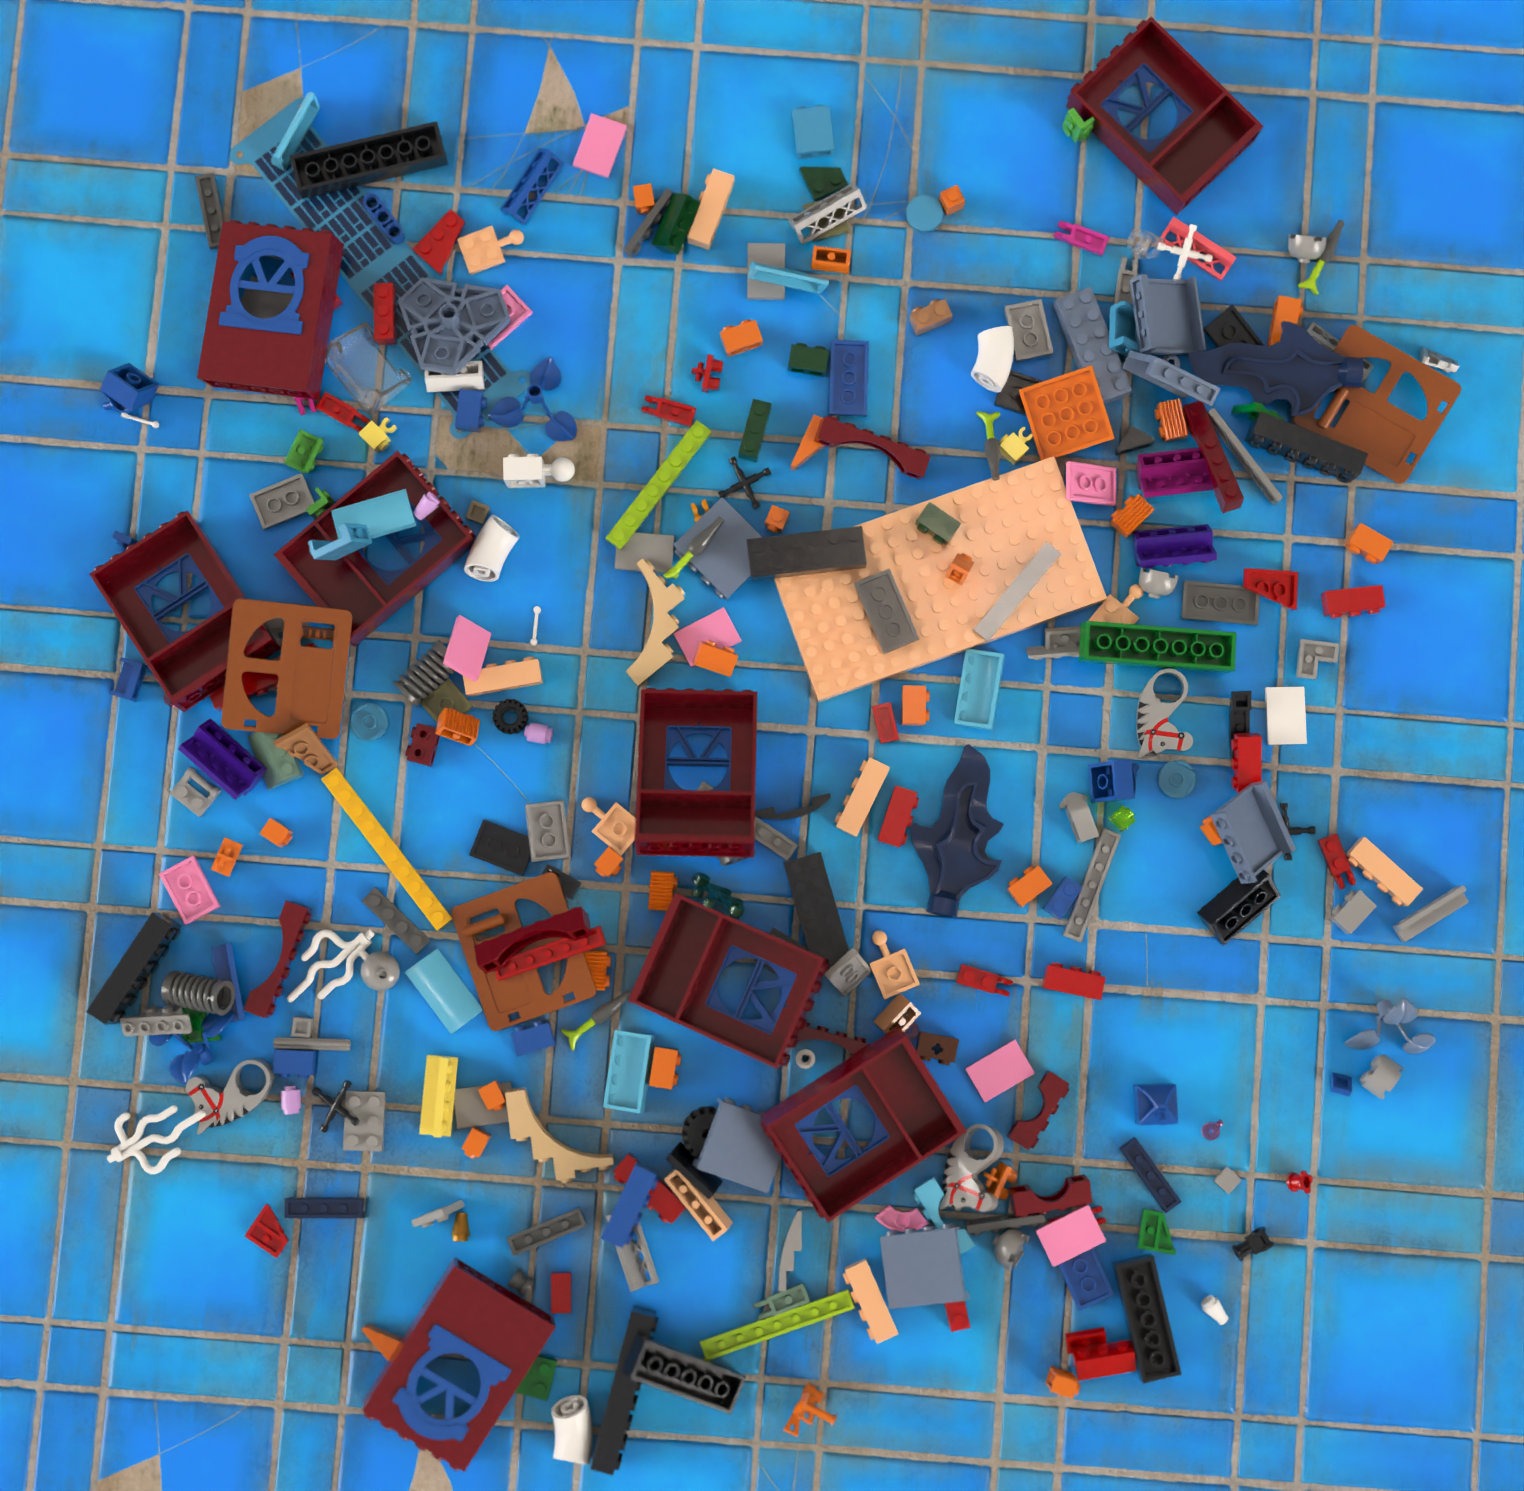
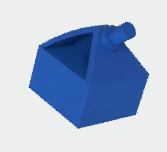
M130 363L107 371L100 391L109 401L103 403V408L105 410L113 409L121 413H128L152 402L159 384Z
M1113 760L1089 764L1091 803L1135 799V777L1139 765L1136 763L1132 764L1131 760Z
M1176 1084L1133 1085L1135 1124H1178Z

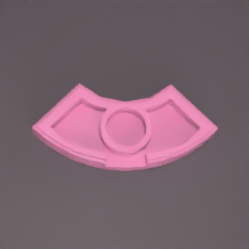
M888 1205L874 1216L886 1228L899 1232H904V1229L916 1228L917 1231L929 1224L917 1207L911 1211L902 1212Z

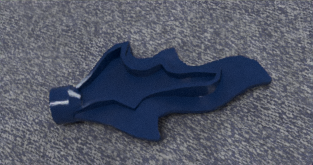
M1287 321L1281 323L1282 333L1280 342L1273 345L1261 346L1247 343H1229L1209 351L1190 352L1188 354L1194 374L1200 379L1214 385L1245 388L1252 395L1253 402L1261 403L1264 407L1275 399H1287L1292 407L1290 416H1300L1312 411L1328 393L1338 387L1360 389L1363 378V358L1344 357L1334 353L1318 343L1302 327Z
M969 744L964 747L959 763L946 781L939 820L933 827H924L916 823L911 825V841L928 876L930 896L926 912L950 918H957L961 897L970 888L990 879L998 871L1002 861L992 860L985 853L988 840L999 833L1004 824L993 819L987 811L986 801L990 784V768L985 757Z

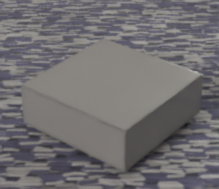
M293 1017L291 1036L311 1038L314 1019Z
M1225 1166L1213 1181L1227 1194H1230L1240 1183L1241 1179Z

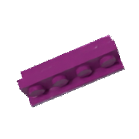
M1199 448L1138 455L1137 480L1144 498L1214 490L1208 467Z

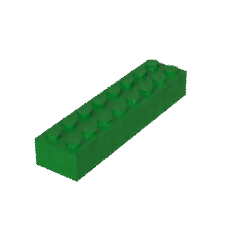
M1085 621L1080 624L1079 662L1222 673L1235 671L1236 632Z

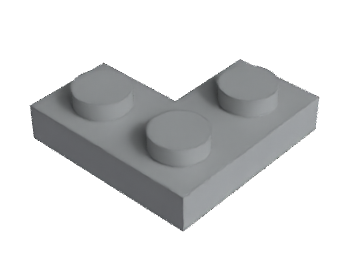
M1300 639L1296 678L1315 680L1317 678L1318 661L1337 663L1339 644Z

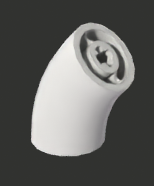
M1011 326L991 328L977 335L978 356L971 371V376L982 387L992 392L999 393L1002 391L1011 371L1014 354V336Z
M491 515L470 549L464 567L465 573L480 581L491 582L498 580L508 554L520 538L519 534L501 518Z
M581 1395L565 1397L553 1406L551 1412L555 1429L553 1458L590 1465L592 1420L588 1401Z

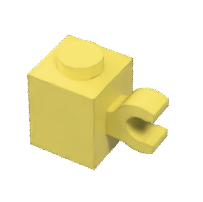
M385 418L379 426L371 421L358 433L376 453L384 451L389 446L391 440L385 433H393L397 429L395 424L391 428L386 427L387 423L390 422L388 418Z
M1025 427L1019 430L1018 436L1013 432L1010 436L1006 434L999 441L1000 452L1013 465L1029 450L1025 443L1029 442L1033 435L1030 434L1028 437H1024L1022 432L1025 431Z

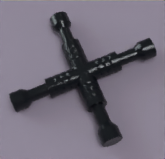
M736 457L730 458L729 462L733 465L739 482L731 485V488L725 491H719V497L724 498L727 494L734 493L743 488L747 497L752 502L753 509H758L761 506L756 501L750 484L758 481L763 476L770 475V469L767 467L762 472L755 473L746 478L742 469L737 464Z
M1280 803L1282 818L1290 835H1301V833L1315 834V826L1290 828L1289 817H1287L1288 803ZM1285 853L1284 860H1292V855Z
M344 1081L343 1088L337 1094L335 1100L328 1095H324L318 1087L312 1090V1094L319 1096L325 1104L331 1107L326 1115L327 1119L320 1127V1131L327 1132L330 1121H333L336 1113L349 1119L354 1126L360 1122L357 1117L350 1115L349 1111L341 1106L347 1089L352 1085L350 1081Z

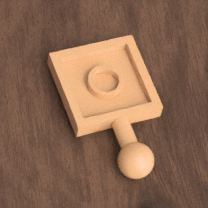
M489 226L458 238L457 240L470 275L505 263L501 247L511 243L514 245L521 244L524 240L523 233L516 229L511 231L509 236L498 240L493 226Z
M1139 584L1132 585L1128 591L1129 595L1122 603L1109 594L1088 621L1135 624L1139 617L1130 611L1128 607L1135 599L1141 598L1144 591Z
M585 798L582 801L583 810L593 812L601 819L591 832L622 856L635 840V817L617 802L605 813L597 807V802L594 798Z
M881 930L875 931L872 935V941L875 945L879 946L883 958L871 962L869 965L883 998L887 999L920 985L905 948L890 954L886 945V933Z

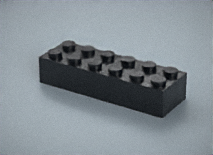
M1260 412L1252 420L1245 438V442L1249 443L1248 445L1253 448H1263L1271 455H1281L1289 462H1299L1304 468H1314L1319 470V473L1322 475L1337 477V480L1343 483L1352 482L1361 474L1368 456L1366 452Z
M862 526L747 539L751 581L866 568L867 564Z
M821 852L783 862L808 951L828 959V964L831 968L849 949Z
M152 912L86 1012L105 1025L120 1023V1018L126 1016L125 1011L128 1006H132L136 1001V994L139 989L142 990L148 983L147 977L149 974L154 973L158 968L159 963L157 962L161 956L164 957L168 953L171 941H175L180 935L181 931L179 929L182 925L163 913Z
M1149 1253L1112 1262L1129 1338L1135 1351L1139 1380L1144 1384L1182 1375L1154 1256Z
M640 1334L636 1335L621 1371L633 1380L730 1415L746 1379V1376L735 1369Z

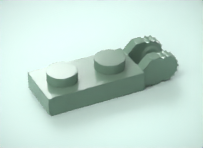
M802 1282L787 1288L786 1291L769 1295L767 1298L753 1303L754 1308H760L769 1303L771 1310L757 1315L758 1320L807 1304L810 1302V1299Z

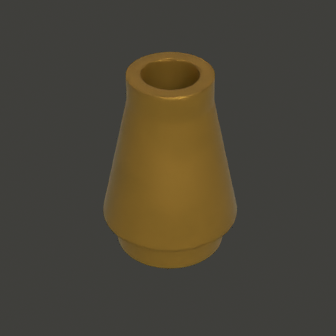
M456 1213L451 1236H453L452 1241H468V1237H470L468 1213Z

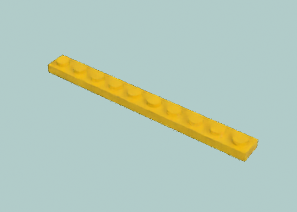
M336 767L321 778L434 928L438 931L453 920L339 769Z

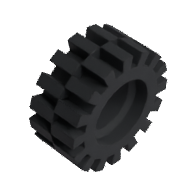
M505 699V701L499 702L500 704L495 706V711L493 710L492 718L495 726L503 733L509 735L522 731L524 726L527 725L528 712L524 705L515 699ZM510 709L515 710L518 714V719L513 724H507L503 719L504 713Z

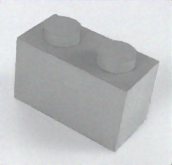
M1351 890L1344 897V903L1342 905L1338 904L1331 911L1332 915L1329 919L1345 934H1351L1377 907L1361 890Z

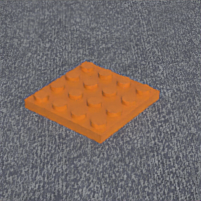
M1092 365L1019 389L1041 461L1053 456L1057 458L1115 439Z

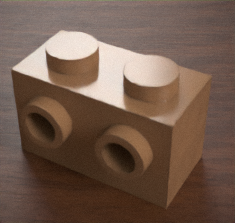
M936 299L930 302L929 306L924 308L919 306L913 309L912 313H910L909 321L916 336H919L950 323L953 315L946 299L941 301Z
M899 993L873 1022L885 1034L898 1026L904 1032L921 1013L909 1000Z

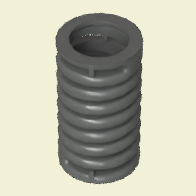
M440 640L431 647L432 650L428 649L426 651L428 656L423 654L421 656L422 661L418 659L415 662L416 665L412 664L410 666L411 671L409 669L405 670V675L408 679L400 675V680L393 682L416 707L422 703V698L426 699L428 694L433 692V688L437 689L439 687L438 683L442 684L444 679L449 678V673L453 674L455 670L443 664L447 648Z
M175 970L165 977L161 995L165 1004L225 1015L233 1006L235 988L229 980Z

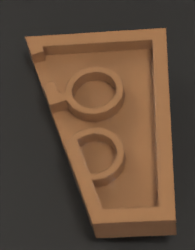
M308 723L274 741V746L279 749L282 748L290 756L302 760L305 765L321 775L339 766L338 761Z

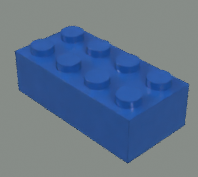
M638 1161L636 1162L601 1239L620 1248H623L624 1244L629 1245L634 1231L631 1229L633 1225L638 1226L643 1213H640L642 1207L646 1209L651 1195L648 1193L650 1189H655L660 1177L657 1176V1170Z

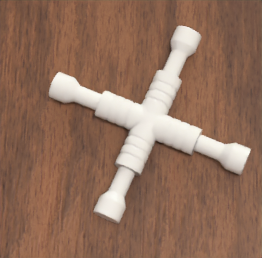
M1190 224L1189 234L1185 239L1183 248L1167 246L1161 242L1158 244V250H1167L1173 254L1180 255L1177 264L1178 269L1173 277L1174 280H1181V272L1183 267H1185L1188 257L1204 259L1206 262L1212 261L1213 255H1204L1198 251L1190 250L1193 242L1192 237L1197 229V225Z

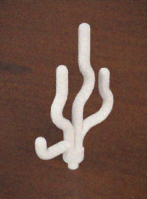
M326 929L316 933L312 939L311 946L302 954V961H307L317 951L320 941L324 937L330 938L343 950L333 960H322L312 964L308 969L305 980L287 996V1001L293 1002L310 986L317 970L320 968L336 967L347 956L345 975L329 982L317 994L318 999H324L335 987L349 982L353 976V964L356 958L360 956L365 961L369 957L365 950L372 944L371 938L375 933L369 929L366 933L361 932L354 940L349 942L343 941L331 930Z
M173 1105L159 1114H149L143 1117L137 1125L135 1134L129 1139L123 1129V1123L130 1119L131 1115L125 1112L116 1119L114 1126L121 1144L111 1149V1154L107 1156V1160L110 1163L115 1160L121 1162L129 1156H135L145 1172L149 1174L160 1173L171 1159L181 1153V1149L177 1147L166 1153L156 1166L149 1164L146 1156L140 1149L152 1142L160 1144L174 1142L184 1129L204 1118L206 1112L201 1110L182 1121L169 1136L152 1134L142 1140L140 1139L148 1123L160 1122L178 1111V1107Z

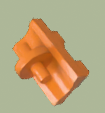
M224 837L210 870L230 877L243 844Z
M999 1162L997 1168L993 1167L990 1174L983 1173V1176L987 1177L985 1186H987L986 1192L993 1193L997 1199L1006 1200L1009 1190L1004 1188L1006 1181L1015 1182L1018 1175L1011 1167Z

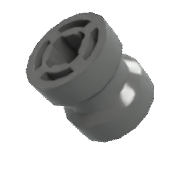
M518 1269L507 1286L518 1290V1293L524 1297L534 1279L526 1277L524 1272Z

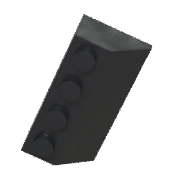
M1262 870L1255 876L1257 879L1255 883L1241 884L1239 878H1236L1197 912L1203 924L1223 946L1281 897L1271 876L1265 870Z

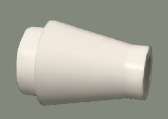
M800 1050L796 1055V1063L799 1067L808 1069L814 1065L815 1055L811 1050ZM808 1055V1061H802V1056Z
M1209 1295L1202 1300V1310L1216 1320L1219 1325H1223L1228 1321L1229 1317L1226 1315L1217 1297Z

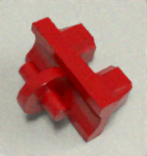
M708 354L705 369H703L704 363L698 362V367L691 370V373L696 375V382H701V377L704 376L702 392L708 393V390H719L720 379L711 377V373H722L723 361L714 359L713 355Z

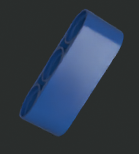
M367 194L363 198V205L368 214L392 244H401L405 239V234L400 224L376 194ZM377 202L375 207H369V204ZM383 216L388 217L387 221L380 222ZM393 231H400L397 236H391Z

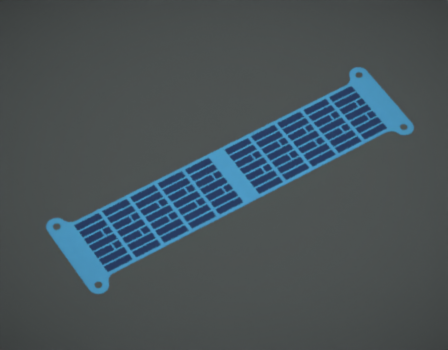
M302 97L297 98L230 150V159L237 165L245 163L253 165L303 228L313 229L314 232H320L321 230L331 231L344 244L340 274L373 315V283H393L396 289L397 345L425 379V370L420 368L410 338L411 334H409L398 299L422 277L435 278L405 241L395 245L388 240L363 205V198L367 194L361 186L302 199L297 189L292 163L290 162L286 171L272 165L271 158L295 117L298 106L304 100ZM311 125L295 154L329 146ZM238 151L243 152L242 158L236 157ZM374 202L369 204V207L376 206ZM383 216L380 222L387 221V218ZM393 231L391 233V236L395 237L399 233L397 231ZM482 346L480 348L481 351L471 361H482L484 390L475 391H482L487 398L486 409H483L482 412L486 422L490 419L488 414L498 401L505 397L517 398L531 384L528 371L509 370L493 349L490 350L487 346ZM520 377L526 378V382L524 384L519 383L518 380ZM459 391L436 392L453 414V421L450 425L451 435L457 439L467 437L472 432H457L455 427Z

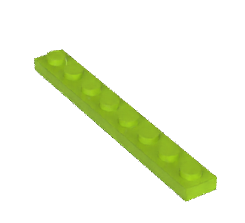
M697 420L694 422L605 539L619 550L623 549L711 435L712 431Z
M845 1289L784 1313L772 1315L701 1340L700 1344L705 1359L711 1360L855 1309L849 1290Z

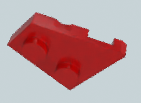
M267 1203L245 1234V1237L275 1258H278L289 1242V1239L271 1206Z

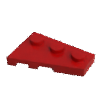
M450 209L412 249L413 252L441 276L453 246L465 225V221Z
M1254 568L1244 569L1243 588L1291 610H1297L1298 572Z

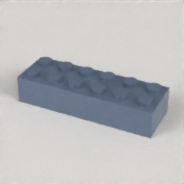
M1088 287L1056 299L1053 308L1077 369L1093 366L1104 405L1128 397L1132 389L1122 368L1118 353L1109 349V331L1092 288Z

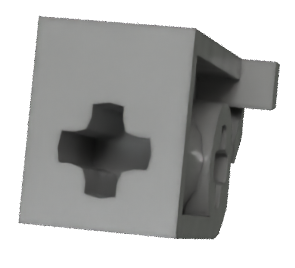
M1072 792L1064 797L1059 805V809L1065 808L1077 843L1098 837L1099 833L1085 801L1087 796Z

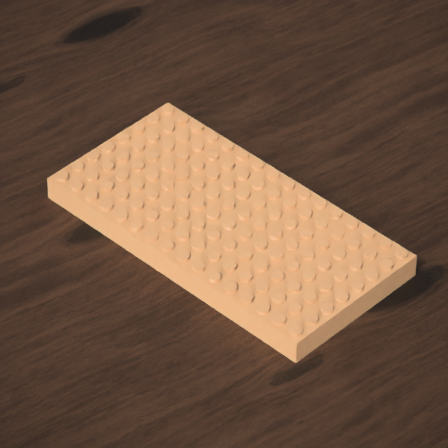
M1054 456L999 475V480L994 481L990 478L856 525L862 526L866 568L773 579L818 703L966 651V649H972L1091 607L1107 599L1070 500H1066V487ZM929 502L961 523L947 546L945 544H938L933 540L932 535L929 533L924 534L917 529L916 520ZM1047 541L1061 555L988 642L985 641L973 629ZM957 553L960 555L962 553L967 554L972 558L971 561L974 562L962 585L945 577ZM890 568L919 640L883 655L854 583Z

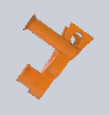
M807 1383L783 1431L797 1437L800 1420L812 1425L813 1415L830 1422L832 1426L837 1415H832L814 1406L815 1402L817 1404L820 1403L824 1392L817 1390L814 1385ZM805 1412L809 1415L808 1419L804 1416ZM790 1425L794 1426V1431L790 1429Z

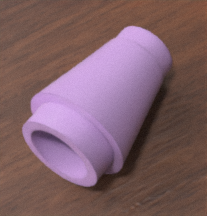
M429 491L423 495L413 514L419 520H422L437 509L441 501Z

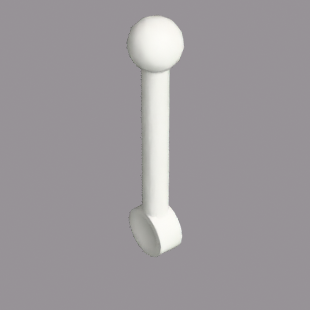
M121 413L123 418L149 424L153 428H158L160 425L158 421L152 422Z
M538 606L533 609L535 618L533 637L530 640V644L533 646L538 643L536 635L538 616L541 613V609Z

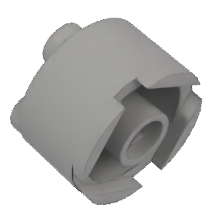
M1385 1054L1375 1056L1370 1063V1066H1372L1371 1070L1365 1071L1359 1079L1362 1083L1361 1086L1381 1100L1386 1097L1383 1093L1386 1090L1388 1092L1392 1090L1402 1075L1400 1072L1404 1071L1402 1066Z

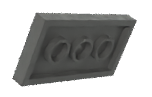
M890 568L854 583L883 655L919 640Z
M1183 581L1180 619L1257 626L1260 595L1243 588L1242 585Z

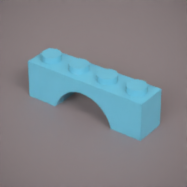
M931 1176L913 1187L915 1193L912 1195L918 1204H923L925 1210L922 1212L927 1220L933 1221L935 1229H942L941 1225L945 1223L940 1219L938 1207L944 1193L935 1178ZM960 1227V1230H957L961 1255L975 1245L965 1228Z

